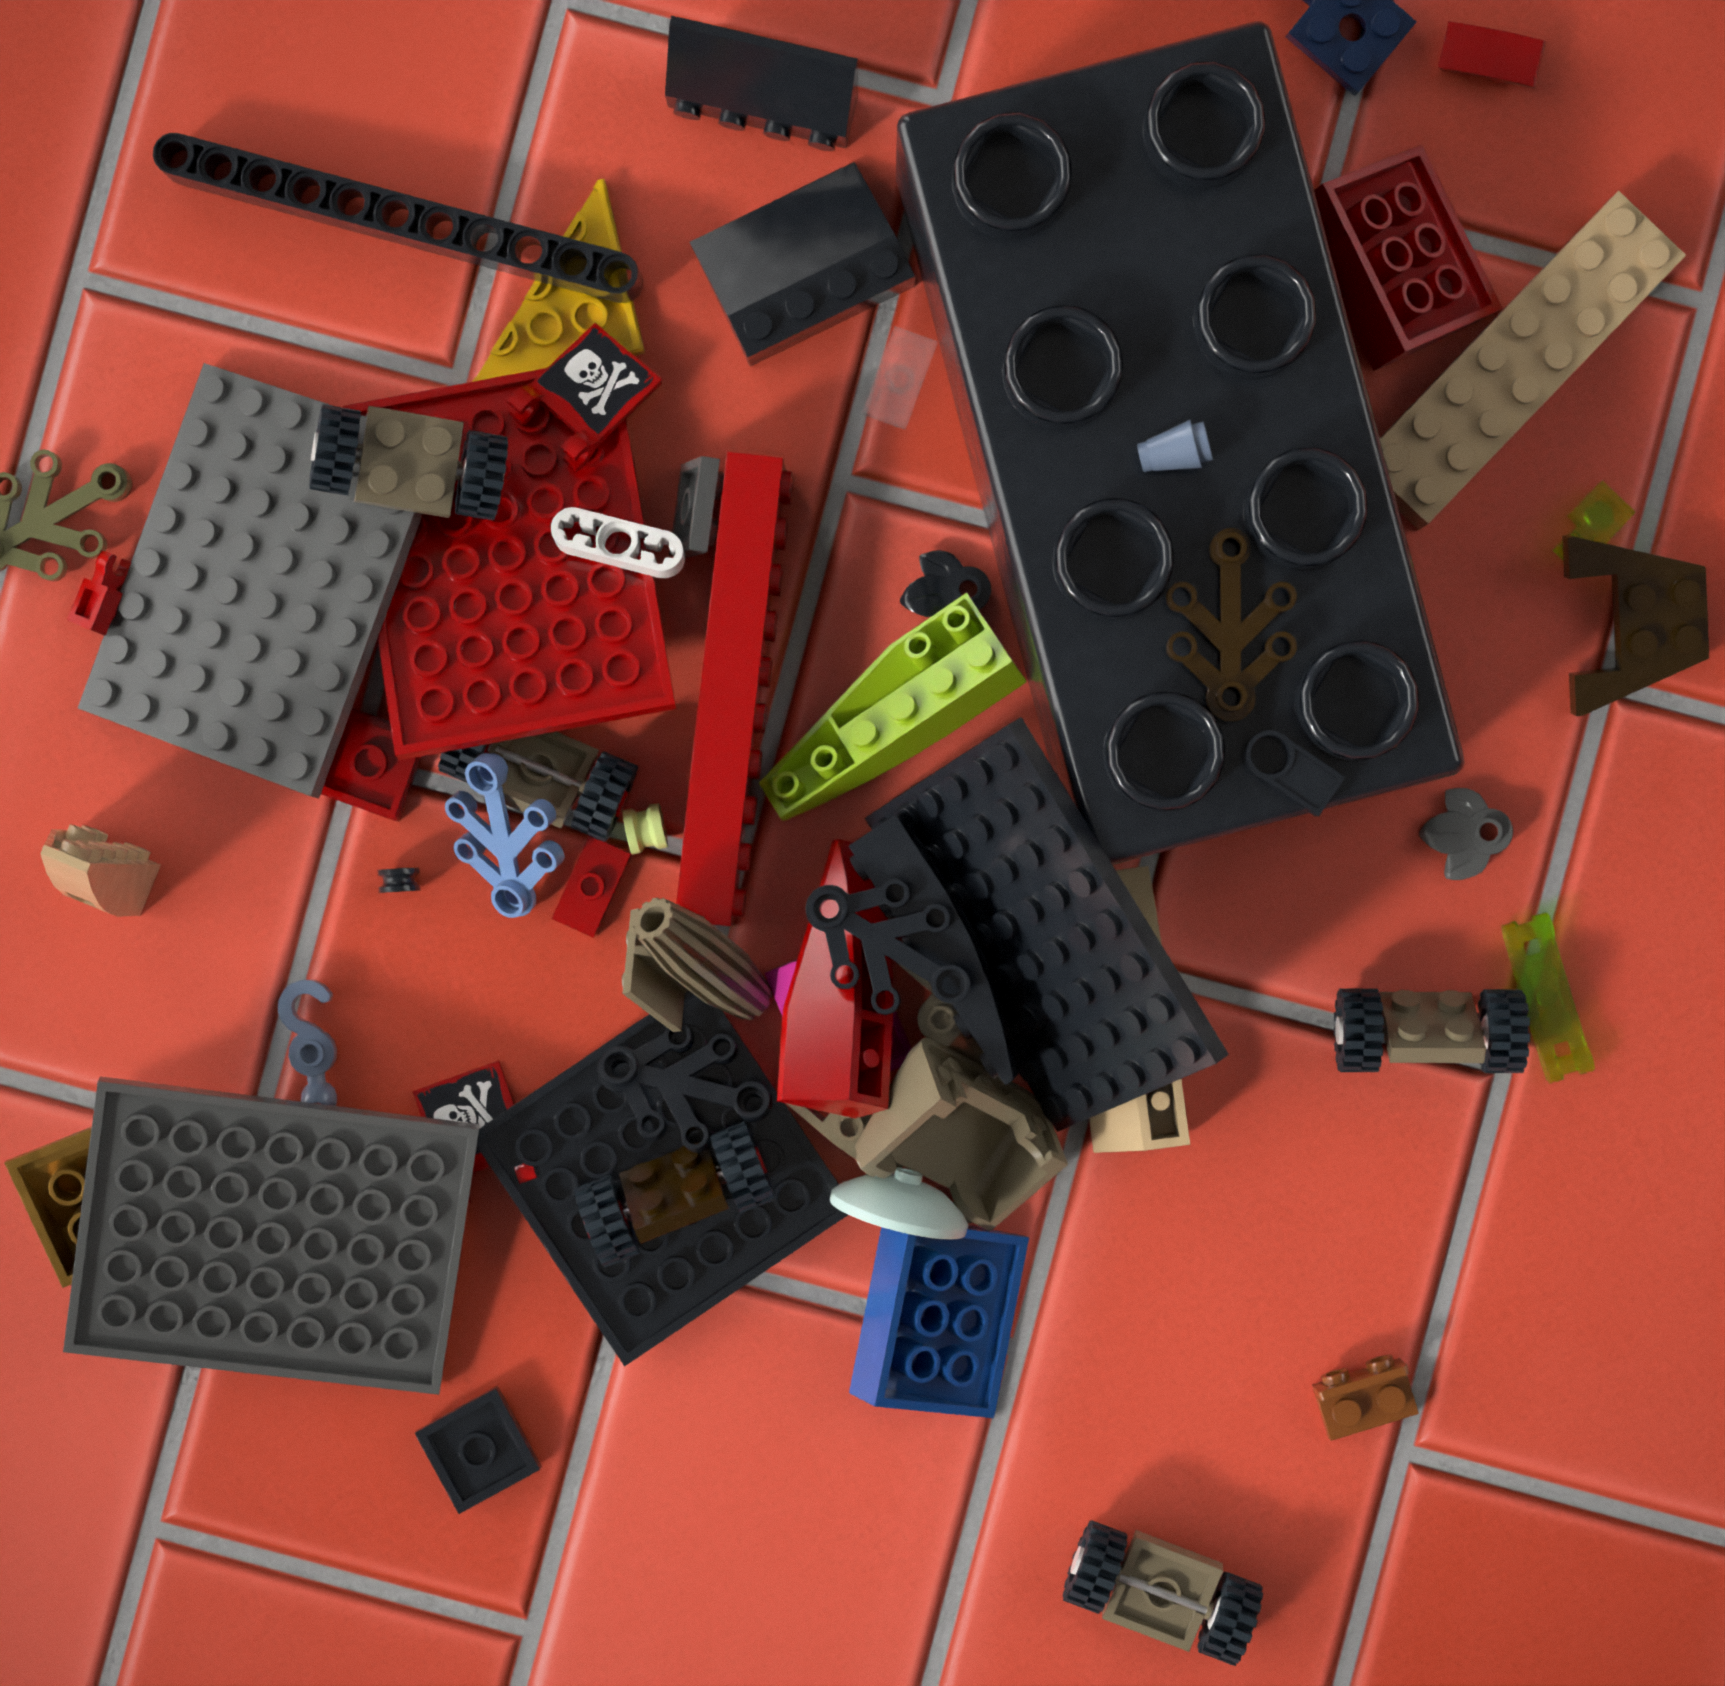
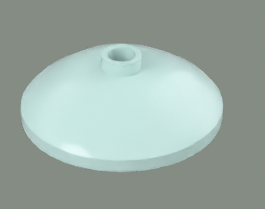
M898 1167L894 1174L885 1179L877 1176L871 1177L866 1174L842 1182L833 1188L831 1192L830 1203L840 1211L862 1221L890 1230L935 1239H960L966 1236L968 1223L963 1213L943 1192L922 1182L923 1174L911 1169Z

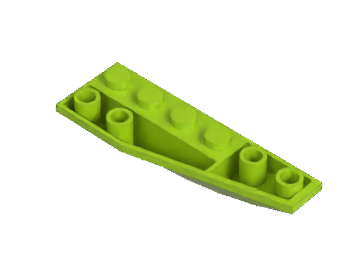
M965 593L890 644L759 784L780 819L785 821L828 802L910 759L951 734L1027 681L970 596Z

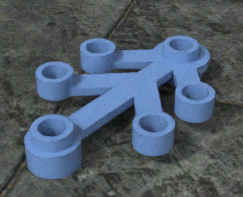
M483 753L467 765L465 777L467 783L474 791L484 795L491 827L475 813L477 811V803L474 797L465 791L456 792L446 801L445 811L451 820L461 823L469 832L463 834L454 843L453 849L458 859L464 863H469L493 886L491 900L493 906L500 914L508 918L525 916L536 905V894L533 887L546 872L554 871L564 861L565 855L558 843L546 840L533 851V862L521 874L517 856L538 831H544L555 821L556 810L547 800L537 799L525 809L524 819L511 832L502 785L507 780V763L498 754ZM537 812H539L543 816V819L537 814ZM486 848L497 857L499 867L484 855ZM545 853L548 854V855L551 857L552 860H550V859L545 855Z

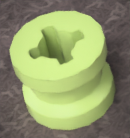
M659 803L650 804L646 810L639 812L632 808L622 810L626 837L632 855L642 853L644 848L649 846H655L658 849L668 847L666 827Z

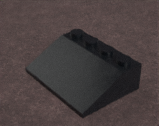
M671 15L665 98L668 107L674 109L673 113L675 115L690 120H700L701 115L719 119L718 124L723 127L739 131L745 130L746 125L764 129L763 134L765 136L781 141H789L791 136L809 140V146L823 151H835L836 146L841 148L847 147L859 95L857 58Z
M855 162L690 241V245L750 367L915 287V275Z

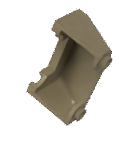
M927 1037L920 1040L910 1049L889 1086L888 1109L873 1113L855 1145L857 1164L867 1175L883 1179L888 1178L895 1172L896 1163L923 1174V1176L950 1189L954 1200L953 1203L963 1213L967 1223L973 1222L989 1231L993 1230L1068 1165L1053 1124L1043 1114L1041 1104L1033 1093L1012 1081L1005 1085L1000 1076L993 1079L984 1066Z

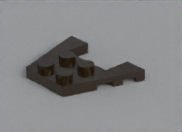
M1572 535L1562 536L1565 578L1576 579L1612 575L1616 666L1614 668L1569 673L1571 714L1575 716L1586 715L1709 659L1705 566Z

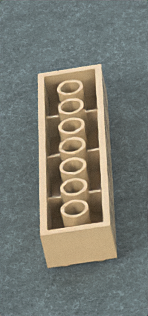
M1620 191L1594 214L1380 437L1399 512L1418 530L1433 520L1686 256Z

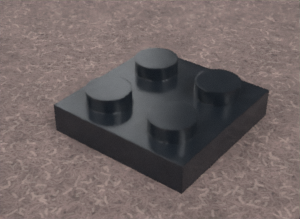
M498 1386L417 1429L415 1432L418 1441L458 1514L539 1471L542 1467Z

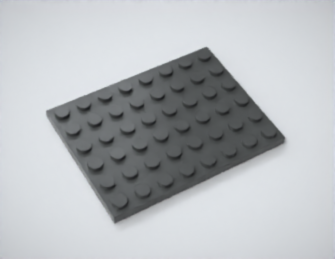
M204 363L131 560V566L120 592L123 595L118 604L116 616L111 621L106 636L103 637L78 709L319 799L423 514L354 502L359 464L357 463L353 466V475L347 496L309 489L311 454L314 435L318 427L320 409L322 404H329ZM362 415L359 424L358 444L363 442L366 417Z
M100 1076L97 1082L63 1352L439 1395L479 1124Z

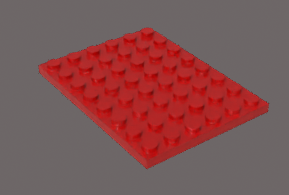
M546 368L343 406V408L361 411L360 415L365 417L368 406L464 422L458 461H461L466 435L469 430L507 436L508 441L504 484L495 519L488 520L456 514L455 499L458 481L455 480L450 517L422 515L380 630L378 644L394 751L398 760L677 709L654 576L566 554L558 548L551 533V523L555 515L561 510L570 507L645 525L627 418L600 443L589 461L576 472L563 461V456L566 453L561 450L564 442L575 434L573 430L542 404L532 419L523 426L509 414V410L512 407L507 403V399L520 387L532 383ZM574 522L572 528H563L568 540L573 541L576 534L589 536L593 543L592 548L596 547V536L584 533L579 522ZM599 526L596 527V534L600 528ZM624 532L612 533L605 542V548L613 554H621L630 547L631 537ZM640 538L641 547L636 558L638 560L641 559V550L650 552L649 549H646L645 538Z

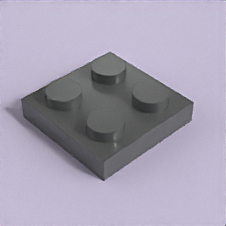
M700 456L681 464L672 533L680 539L685 552V558L707 553L708 545L713 546L715 543L718 520L717 518H712L714 500L720 499L724 482V473L718 471L720 459Z

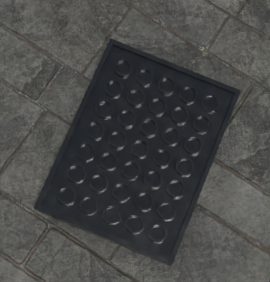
M1022 717L1005 726L865 818L871 830H873L892 816L903 812L953 888L976 931L994 975L1009 1024L1019 1075L1028 1083L1041 1104L1043 1114L1052 1122L1057 1132L1217 1064L1229 1055Z

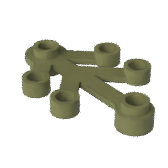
M43 449L35 452L30 460L31 469L35 474L22 521L8 529L7 524L12 502L21 495L22 484L16 476L6 472L0 473V484L6 479H10L13 483V489L8 495L0 493V572L8 565L37 572L41 578L54 582L61 580L67 573V563L62 556L52 552L39 556L15 547L31 538L78 550L81 555L96 559L103 550L106 551L107 540L101 533L90 529L80 532L56 524L101 498L109 502H119L125 499L131 491L132 480L129 473L122 467L112 463L102 464L94 470L91 482L47 506L54 478L61 472L62 462L57 454ZM47 456L51 457L53 467L48 472H41L39 467L41 459ZM113 473L116 483L113 488L105 490L102 486V479L106 474ZM96 536L99 542L98 548L93 552H87L84 547L86 539ZM50 559H56L59 566L57 572L53 575H48L45 572V564Z

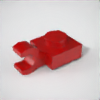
M103 550L96 559V569L92 580L83 579L67 620L106 636L111 621L116 616L117 607L123 593L116 591V589L123 585L132 562L122 558L117 570L113 572V564L117 556Z

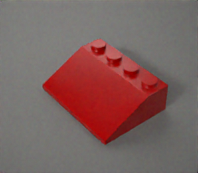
M1422 145L1322 183L1314 189L1348 321L1373 371L1403 359L1503 309Z

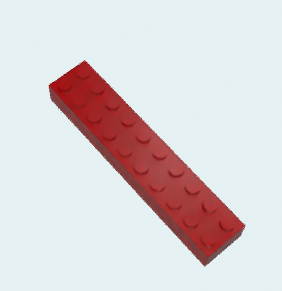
M728 451L726 455L676 898L677 905L703 916L713 925L733 926L735 925L736 917L742 918L745 915L747 890L739 889L741 871L750 870L752 844L744 843L746 825H755L757 798L749 796L751 779H760L763 754L761 750H755L756 733L765 734L768 706L765 703H760L761 687L770 688L773 660H771V657L765 656L767 641L775 642L778 623L777 611L770 610L772 595H781L783 569L782 564L776 563L777 550H786L788 535L787 518L781 517L782 504L791 505L793 490L792 471L786 470L782 457Z

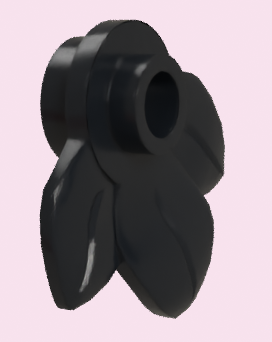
M941 550L930 551L919 556L920 566L925 576L909 584L900 598V604L907 610L924 617H931L962 596L959 587L963 582L972 581L977 586V593L971 599L978 610H980L987 604L990 598L991 584L983 571L975 567H963L953 554Z

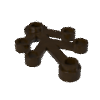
M1235 528L1221 530L1212 538L1209 544L1210 558L1214 564L1220 567V622L1197 600L1196 589L1190 583L1177 582L1166 593L1168 607L1174 612L1182 613L1220 651V671L1197 651V641L1188 632H1177L1168 639L1166 643L1167 655L1175 662H1182L1207 687L1205 698L1209 711L1216 718L1226 722H1235L1249 715L1256 701L1254 687L1279 662L1291 659L1297 650V642L1290 633L1284 631L1276 632L1267 639L1265 651L1241 672V651L1278 613L1286 612L1295 605L1297 593L1295 588L1287 582L1273 584L1267 589L1265 599L1241 622V564L1248 559L1251 545L1246 534ZM1234 539L1238 542L1240 551L1237 556L1230 557L1223 552L1222 544L1224 540ZM1182 588L1188 591L1190 602L1187 606L1182 607L1174 603L1172 598L1174 590ZM1281 588L1288 592L1289 602L1286 606H1278L1273 602L1272 594L1275 589ZM1184 638L1190 643L1188 655L1178 656L1175 654L1172 647L1175 639ZM1276 638H1284L1289 643L1290 648L1287 655L1278 656L1274 653L1272 644ZM1228 687L1235 688L1240 694V701L1236 706H1229L1223 701V692Z

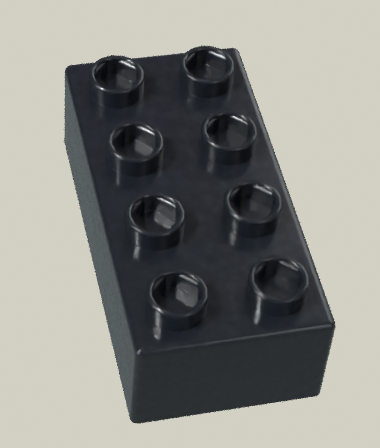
M1254 21L904 114L897 124L896 182L1049 762L1112 865L1308 814V811L1261 779L1253 776L1246 769L1243 761V749L1246 742L1254 734L1265 730H1276L1285 734L1294 743L1345 777L1324 809L1459 773L1465 763L1464 754L1270 27L1262 21ZM1188 420H1191L1192 424L1204 421L1213 460L1203 462L1202 468L1143 471L1137 443L1145 442L1147 439ZM1226 528L1241 530L1246 534L1251 545L1248 559L1241 564V622L1265 599L1267 589L1273 584L1287 582L1295 588L1297 593L1295 605L1286 612L1278 613L1241 651L1242 672L1265 651V643L1274 633L1280 631L1288 632L1297 642L1295 655L1285 662H1279L1254 687L1256 701L1249 715L1235 722L1222 721L1209 711L1205 698L1207 687L1182 662L1173 661L1166 652V643L1173 634L1182 631L1188 632L1197 641V651L1220 671V651L1182 613L1174 612L1168 607L1166 593L1177 582L1190 583L1196 589L1197 600L1220 622V567L1214 564L1210 558L1209 544L1218 532ZM1226 539L1222 544V549L1227 556L1234 557L1239 554L1240 546L1236 540ZM1182 588L1174 590L1172 595L1174 603L1182 607L1187 606L1190 602L1188 591ZM1281 588L1275 589L1272 594L1273 602L1278 606H1286L1289 602L1288 592ZM1184 638L1174 640L1172 647L1175 654L1178 656L1188 655L1190 643ZM1276 638L1272 644L1274 653L1278 656L1287 655L1290 648L1289 643L1284 638ZM1232 687L1224 690L1222 695L1223 701L1229 706H1236L1240 701L1238 690ZM1263 737L1254 743L1251 750V759L1254 766L1260 772L1272 774L1284 767L1287 760V751L1279 739Z

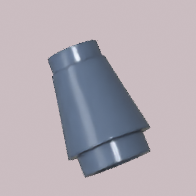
M1188 420L1147 439L1145 442L1137 443L1144 472L1202 468L1203 462L1213 460L1204 421L1192 424L1191 420Z

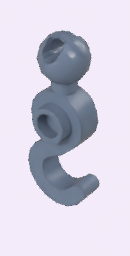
M300 980L291 983L284 989L278 1000V1013L281 1022L288 1030L298 1034L289 1046L288 1057L294 1069L307 1076L308 1084L301 1093V1102L316 1104L319 1102L324 1105L336 1106V1091L330 1083L326 1082L325 1072L334 1065L337 1059L335 1041L316 1024L300 1018L295 1010V1003L302 994H310L320 1002L326 1003L333 999V993L325 984L317 980Z

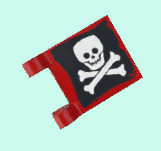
M594 323L532 383L520 387L507 399V403L512 407L509 410V414L523 426L532 419L541 404L575 432L574 435L564 442L561 450L566 453L563 456V461L577 472L589 461L600 443L662 385V379L599 325Z
M499 1060L412 1091L421 1117L479 1124V1128L515 1105ZM476 1147L472 1174L490 1168L478 1147ZM523 1163L514 1167L519 1184L537 1178L533 1166ZM469 1195L468 1204L472 1203L471 1198H470V1195Z

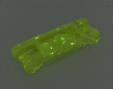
M1543 912L1533 915L1532 921L1519 925L1516 921L1501 925L1503 939L1518 989L1523 990V993L1526 995V1003H1528L1529 1008L1527 1017H1530L1531 1033L1547 1082L1551 1084L1564 1080L1565 1074L1578 1071L1580 1075L1594 1071V1060L1585 1040L1555 940L1554 926L1549 914ZM1537 939L1540 951L1526 955L1524 942ZM1568 1041L1571 1054L1557 1057L1553 1045Z

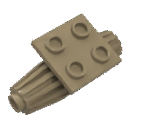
M657 897L652 898L650 902L646 901L642 904L643 907L641 909L631 910L629 930L626 934L627 952L625 972L622 975V994L672 1032L682 1030L684 996L687 991L692 992L704 1003L743 1020L744 1018L752 1020L755 1016L759 1017L770 1004L769 999L772 998V991L766 978L742 948L703 916L667 899H659Z

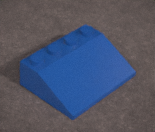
M968 1225L966 1236L963 1238L935 1239L881 1227L849 1393L875 1407L994 1418L1029 1237L998 1230L989 1231L982 1227Z

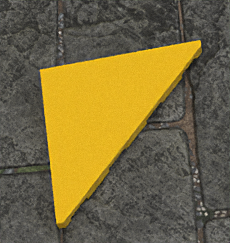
M605 179L597 180L593 191L580 212H577L563 237L622 252ZM579 256L571 258L565 265V273L568 275L580 274L587 265V259ZM625 268L615 270L609 278V285L613 287H622L629 282ZM534 281L524 297L525 300L512 321L507 324L492 348L487 361L472 382L547 368L594 323L599 325L634 356L644 354L645 349L634 302L616 303Z

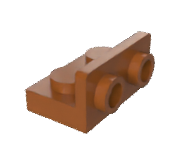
M1392 1355L1379 1356L1368 1360L1365 1363L1367 1367L1365 1369L1349 1373L1347 1368L1333 1370L1321 1376L1322 1382L1312 1385L1330 1441L1419 1414L1407 1376L1410 1374L1408 1366L1400 1358L1393 1360Z

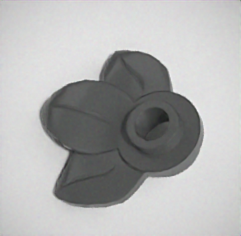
M1468 788L1448 789L1445 791V804L1448 812L1439 814L1427 821L1419 831V836L1431 848L1448 854L1444 869L1446 879L1464 880L1483 872L1490 856L1508 847L1513 838V825L1505 813L1497 809L1488 808L1479 793ZM1485 823H1493L1497 827L1498 835L1494 840L1489 841L1482 837L1481 827Z

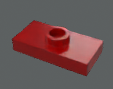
M588 836L551 919L595 938L632 854L607 842Z

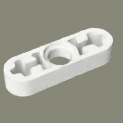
M576 507L561 510L555 515L551 523V533L556 545L561 551L569 555L658 578H669L676 575L685 563V552L682 543L675 534L669 531ZM574 522H579L584 533L596 536V547L592 548L593 543L589 536L576 534L573 541L568 540L563 528H572ZM599 526L600 528L596 534V527ZM624 532L631 537V545L625 552L613 554L605 548V542L612 533ZM640 538H645L646 549L656 552L661 551L663 545H669L671 554L674 557H666L663 564H657L653 553L641 550V559H636L641 547Z

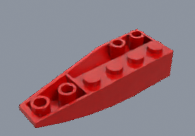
M839 838L833 840L819 887L835 885L842 888L848 894L876 888L870 878L866 881L862 880L853 868L850 857L854 854L849 848V845L853 842ZM828 900L822 905L821 911L823 916L833 918L837 915L839 906L834 900ZM879 906L855 913L871 924L888 920ZM808 922L783 1007L777 1101L855 1119L887 1110L889 1105L893 1013L888 1015L880 1014L872 1007L871 996L873 988L862 940L845 930L850 962H853L859 968L860 980L851 989H840L833 984L830 978L833 965L826 934L814 928ZM885 955L893 987L892 959ZM842 966L838 969L837 979L841 984H848L853 980L854 972L850 966ZM890 991L881 992L877 997L878 1006L882 1009L891 1008L893 1006V994Z

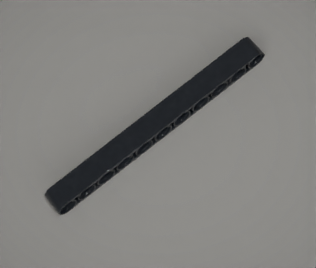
M180 133L163 135L156 141L153 147L155 164L165 175L179 185L616 303L633 301L640 295L643 289V277L636 262L623 252ZM179 151H188L186 162L180 167L171 168L173 156ZM231 162L232 170L230 174L224 179L215 180L214 173L216 168L222 163ZM268 174H276V182L270 190L265 192L258 191V183L262 177ZM320 186V194L314 202L309 204L302 203V194L308 187ZM356 197L364 198V207L358 214L353 216L345 214V207L351 199ZM400 209L409 211L406 223L397 228L389 226V219L395 211ZM443 221L453 222V230L447 238H433V230L437 224ZM495 233L498 235L497 243L491 250H477V242L483 234ZM539 245L542 247V254L536 262H521V253L527 246ZM579 256L587 259V265L580 274L568 275L565 273V265L571 258ZM625 268L632 272L631 279L625 286L613 287L609 285V278L615 270Z

